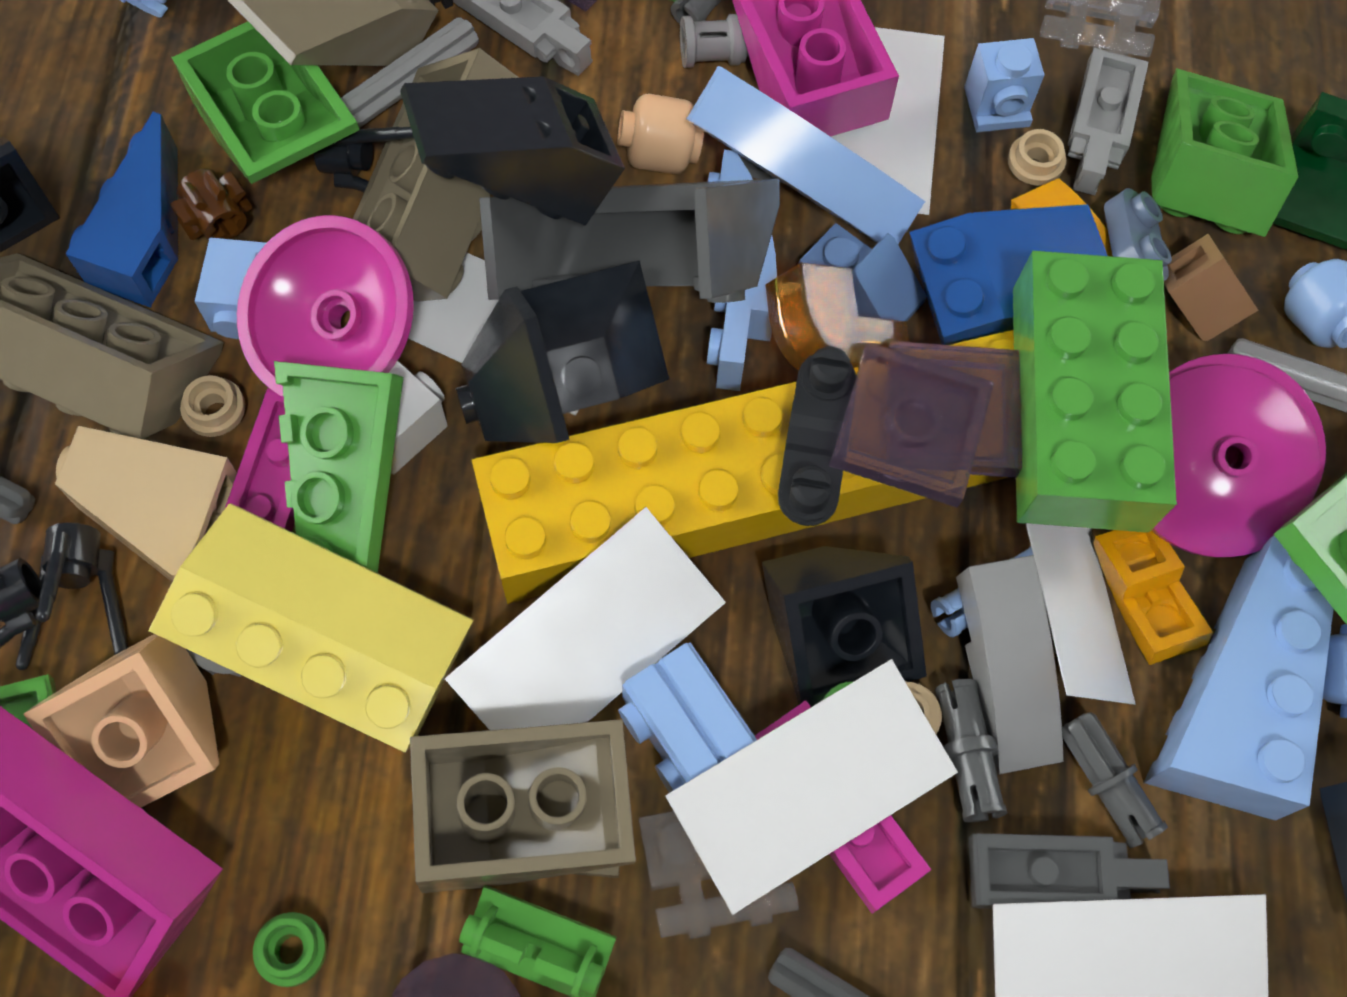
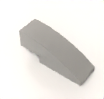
M1031 555L968 567L956 577L971 642L966 644L965 648L973 680H976L978 684V695L987 734L995 738L999 751L997 755L993 756L997 775L1064 762L1056 666L1035 557Z

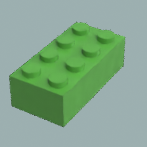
M1032 250L1013 287L1017 523L1150 532L1177 505L1163 260Z

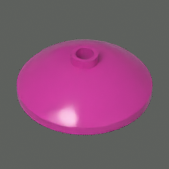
M335 215L316 216L298 221L281 230L263 246L252 261L244 277L237 304V330L244 356L257 377L267 387L283 396V385L276 384L274 361L389 373L401 356L411 330L414 309L411 280L397 250L382 234L357 220ZM350 310L349 321L342 328L341 317L346 311Z
M1227 365L1199 367L1181 373L1169 379L1177 505L1152 531L1174 547L1200 556L1236 557L1260 551L1278 529L1313 501L1321 467L1319 444L1314 427L1307 413L1295 397L1280 384L1263 374ZM1229 446L1237 447L1243 454V463L1239 469L1230 467L1225 460V452Z

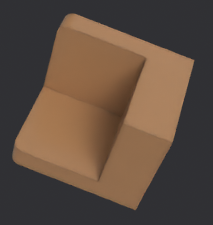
M1206 234L1171 257L1172 261L1168 264L1169 277L1164 281V284L1203 341H1209L1259 311L1209 234Z

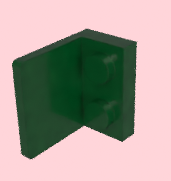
M1321 92L1292 135L1291 141L1298 179L1273 224L1347 250V100Z

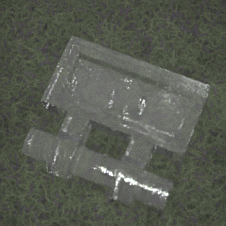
M1046 0L1045 8L1066 12V16L1062 18L1045 15L1040 37L1059 40L1060 47L1078 49L1080 44L1107 49L1110 52L1125 56L1133 54L1149 57L1154 46L1155 35L1136 32L1135 25L1152 28L1159 15L1161 0ZM1086 16L1114 21V27L1085 22Z
M671 811L639 818L638 823L651 891L679 886L682 902L679 905L656 909L661 938L687 932L689 939L711 935L710 928L746 920H749L750 925L754 927L773 923V915L799 909L795 886L793 882L779 885L732 915L722 896L704 899L700 881L712 878L675 812Z

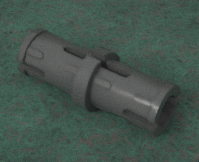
M973 679L952 681L953 691H950L949 684H941L936 687L935 694L939 700L948 743L943 747L958 771L955 777L963 808L964 822L988 821L987 813H992L995 819L1000 818L1008 812L1003 802L993 756L997 755L999 751L995 738L987 734L978 695L977 681Z

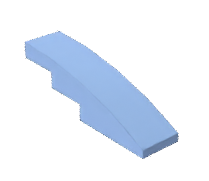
M717 67L687 117V120L773 178L787 184L828 213L842 219L877 244L887 233L892 235L897 244H899L925 203L923 199L880 169L723 67Z

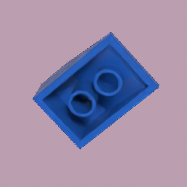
M1088 204L967 213L909 232L916 266L942 347L1014 330L1013 287L1032 250L1108 256Z

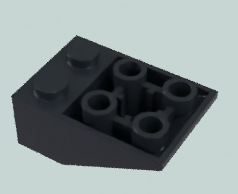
M544 76L404 83L400 90L422 164L441 177L448 179L459 177L480 185L489 194L499 199L506 200L511 197L535 206L541 213L550 218L561 219L564 217L586 226L625 169L594 98Z

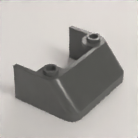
M779 179L613 186L586 226L564 217L561 219L550 218L541 213L535 206L511 197L506 200L495 196L479 198L488 300H499L504 290L517 286L522 291L640 260L646 286H694V290L699 291L700 299H707V302L745 300V290L758 286L780 207Z

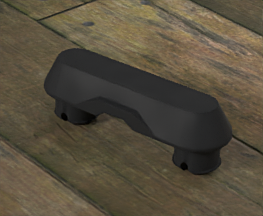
M826 346L819 349L802 363L798 372L778 489V504L785 516L792 522L803 526H816L826 522L834 514L839 502L857 381L856 372L850 363L848 355L842 349L834 346Z

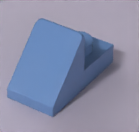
M835 223L799 261L797 273L888 341L923 305L927 297L895 238L889 233L871 249Z

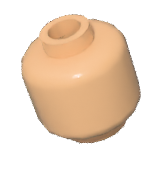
M644 94L637 99L633 112L622 111L618 127L617 145L627 147V156L632 167L667 174H680L684 172L689 163H697L702 149L704 131L687 120L694 107L690 101L655 94Z

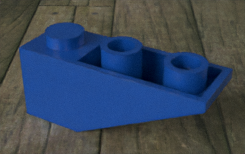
M152 112L142 130L135 133L131 138L125 158L114 176L104 182L100 190L98 202L85 223L77 227L72 234L69 249L66 252V256L84 282L147 307L152 306L178 261V217L170 206L171 202L178 200V149L162 115Z

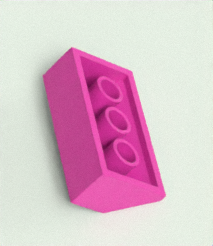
M0 706V919L105 997H132L198 912L223 868Z

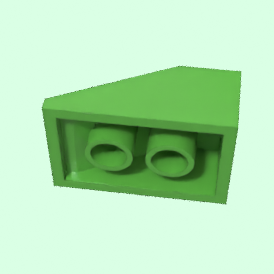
M245 22L171 57L195 108L216 141L251 184L360 130L357 121L318 65H290L249 22Z
M1176 68L1170 85L1151 176L1152 198L1161 209L1173 216L1189 217L1192 215L1215 222L1218 227L1230 233L1243 234L1249 232L1265 237L1298 179L1283 99Z

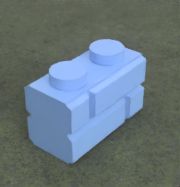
M691 642L683 644L661 658L658 663L648 666L626 680L622 685V698L626 705L618 709L619 714L633 738L639 744L649 738L663 759L662 762L655 765V769L669 793L757 740Z

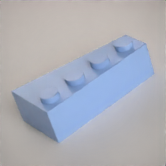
M1274 535L1260 551L1254 552L1244 561L1214 627L1216 629L1206 653L1200 657L1191 677L1194 680L1181 708L1176 711L1165 734L1168 737L1158 759L1152 763L1144 783L1276 821L1310 806L1334 608L1304 571L1292 561L1286 549Z

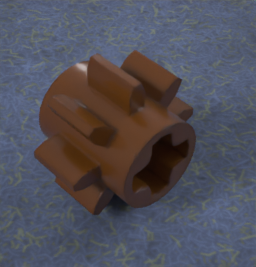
M198 169L186 175L177 187L179 199L170 203L171 208L178 217L177 220L191 240L199 238L202 234H204L208 241L209 238L233 239L246 225L247 219L244 212L252 209L251 203L245 196V189L233 172L230 171L219 178L217 173L211 169Z

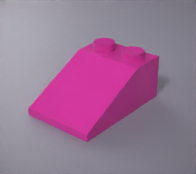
M732 0L759 91L830 137L889 119L899 75L861 0Z

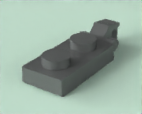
M978 833L972 834L969 837L972 908L993 909V904L1131 899V893L1158 894L1160 889H1170L1166 859H1128L1126 843L1113 842V837Z

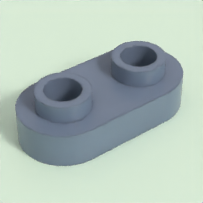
M1126 188L1104 204L1113 257L1163 260V277L1165 281L1169 277L1168 264L1171 263L1172 258L1168 247L1162 240L1158 224L1163 220L1161 210L1148 193L1141 192L1138 194L1136 191Z

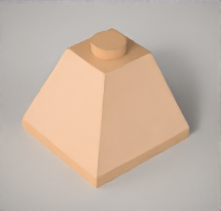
M156 634L109 658L23 714L35 732L76 762L86 767L91 773L140 808L215 770L219 765L207 681L185 648Z

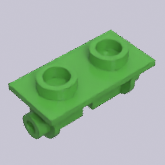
M485 885L474 915L470 914L463 926L459 942L463 944L461 950L463 954L571 997H596L617 937Z

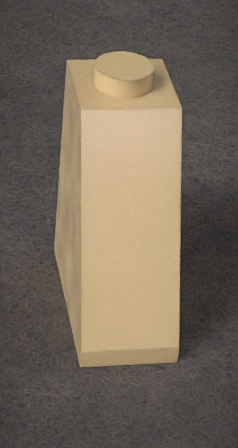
M78 426L71 445L65 447L58 458L55 485L79 510L173 582L182 563L224 511L237 472L227 457Z

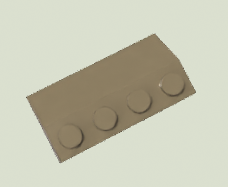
M478 48L418 68L412 83L519 77ZM404 102L393 127H410ZM415 139L386 141L353 219L382 234L397 250L411 280L413 301L448 299L449 294L456 289L462 279L464 272L462 262L469 245L482 230L479 198L490 197V194L480 185L459 177L448 179L432 172L421 163Z
M15 253L0 258V379L3 380L5 386L16 391L35 394L55 403L60 411L70 415L84 416L109 427L110 431L115 434L145 439L177 423L181 416L180 404L186 387L195 379L207 376L222 352V341L21 254Z

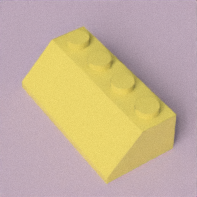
M228 504L180 566L148 631L398 750L406 752L410 748V737L418 736L445 681L444 678L447 677L474 619L241 507Z

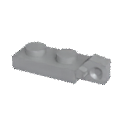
M453 0L459 7L533 57H538L541 61L547 63L551 58H554L559 66L577 76L593 62L590 50L591 40L580 33L579 24L571 18L570 8L558 0Z
M1093 48L1087 63L1067 144L1070 146L1068 156L1080 159L1073 190L1095 196L1101 179H1104L1107 167L1118 170L1121 161L1130 147L1149 62Z

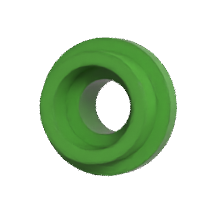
M288 912L273 917L263 925L254 941L253 960L257 971L266 981L281 987H295L306 983L318 973L324 963L327 952L325 934L315 920L301 913ZM291 937H299L303 943L301 957L294 963L285 964L280 957L282 944Z

